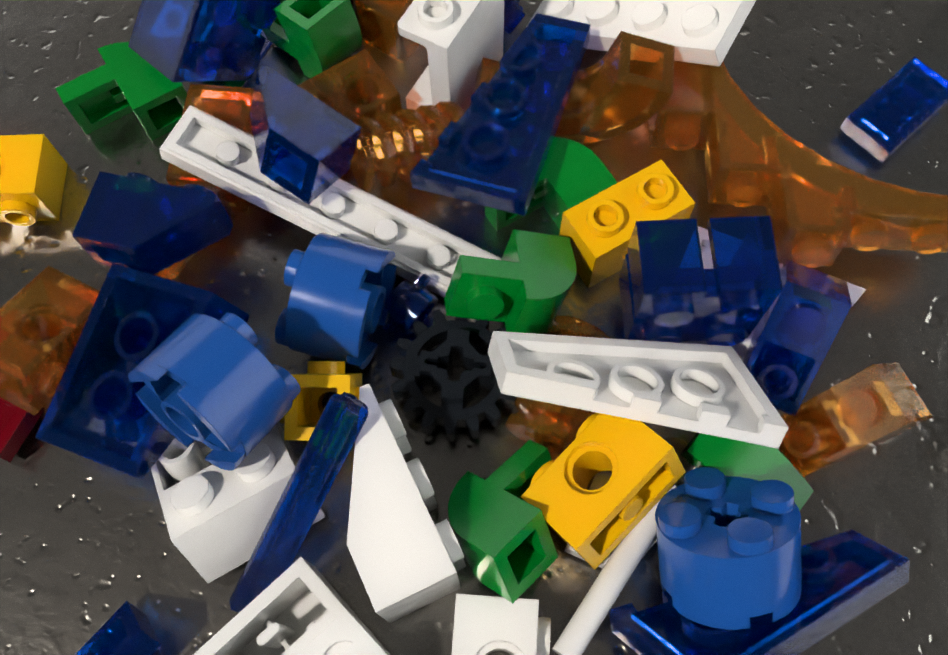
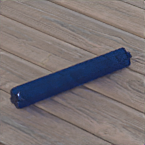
M344 392L341 395L334 394L329 398L230 597L229 605L231 610L239 613L291 566L368 417V406L358 400L355 395Z

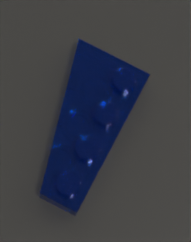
M537 13L500 59V69L489 83L483 81L472 94L471 105L457 123L451 121L438 137L439 146L427 161L421 159L410 172L412 188L526 216L588 46L591 24Z
M849 530L801 546V596L796 607L787 616L773 622V612L761 616L750 617L751 628L725 630L708 627L682 616L672 606V596L665 591L662 592V604L641 611H637L632 603L611 609L609 611L611 632L639 655H799L908 583L910 559L854 530Z

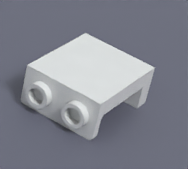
M413 0L397 23L399 35L427 49L429 65L406 96L408 111L453 132L503 57L504 0Z

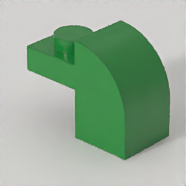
M285 0L274 8L275 11L259 23L267 40L296 58L304 75L313 80H320L362 45L361 29L350 0Z
M118 42L98 48L97 50L106 64L55 88L63 104L86 135L134 112L151 141L171 132L189 105L194 107L182 82L166 57L155 48L137 42Z
M561 137L532 139L522 143L520 168L517 170L510 168L502 171L492 179L490 184L485 186V216L494 229L498 231L531 212L544 207L560 229L564 211L618 182L600 158L592 150L579 142Z
M513 229L501 260L460 255L444 297L446 316L505 322L506 332L545 333L553 324L576 277L577 267L570 237Z
M528 440L486 480L467 471L457 482L448 502L450 524L474 576L482 584L512 604L559 557L542 510L527 503L520 497L530 487L531 480L537 470L552 460L548 448L532 440Z

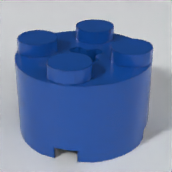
M319 233L314 236L306 251L294 249L288 258L284 271V284L292 288L288 307L283 309L276 324L275 342L288 346L290 350L329 361H345V365L358 369L366 368L378 346L377 343L367 341L369 335L375 332L378 324L385 326L389 314L397 266L388 263L396 256L395 252L327 233Z
M228 312L220 320L205 314L191 315L128 374L130 382L145 383L136 393L137 397L149 413L172 436L187 448L195 440L204 443L213 449L204 460L228 471L236 469L292 407V401L301 392L299 383L287 370L279 365L271 364L254 346L258 339L253 329L240 317Z
M701 467L688 471L684 475V484L672 489L660 500L655 512L660 583L663 592L666 589L672 596V606L682 616L708 627L739 630L751 628L750 617L773 612L774 622L787 616L796 607L802 590L801 513L794 502V490L790 485L779 480L758 481L750 478L725 476L718 469Z

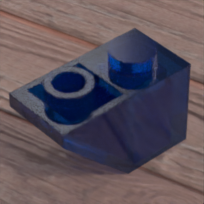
M264 64L258 68L250 109V119L260 172L309 205L349 171L361 127Z
M100 171L72 237L98 264L155 275L230 235L233 223L218 195L205 187L196 184H186L182 188L158 183L151 177L140 173L130 172L126 176Z
M788 259L785 260L761 311L743 363L773 406L780 411L795 416L852 303L847 281Z

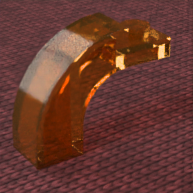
M620 31L601 60L583 70L564 74L542 73L483 57L477 69L471 115L518 127L517 140L526 142L541 137H561L579 142L580 144H587L617 137L647 122L673 95L675 46Z

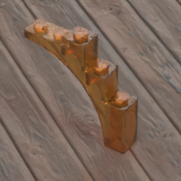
M646 57L649 148L704 151L708 204H729L736 207L766 206L772 263L795 264L801 268L832 266L843 247L854 248L859 251H874L877 249L907 250L920 254L948 252V195L920 192L875 180L824 158L787 135L759 111L732 79L724 62L718 67Z

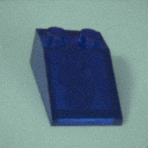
M112 263L35 438L130 476L143 479L175 437L149 413L137 397L136 393L145 383L130 382L128 374L193 314H205L220 320L228 312L237 315L246 323L250 315L213 292Z

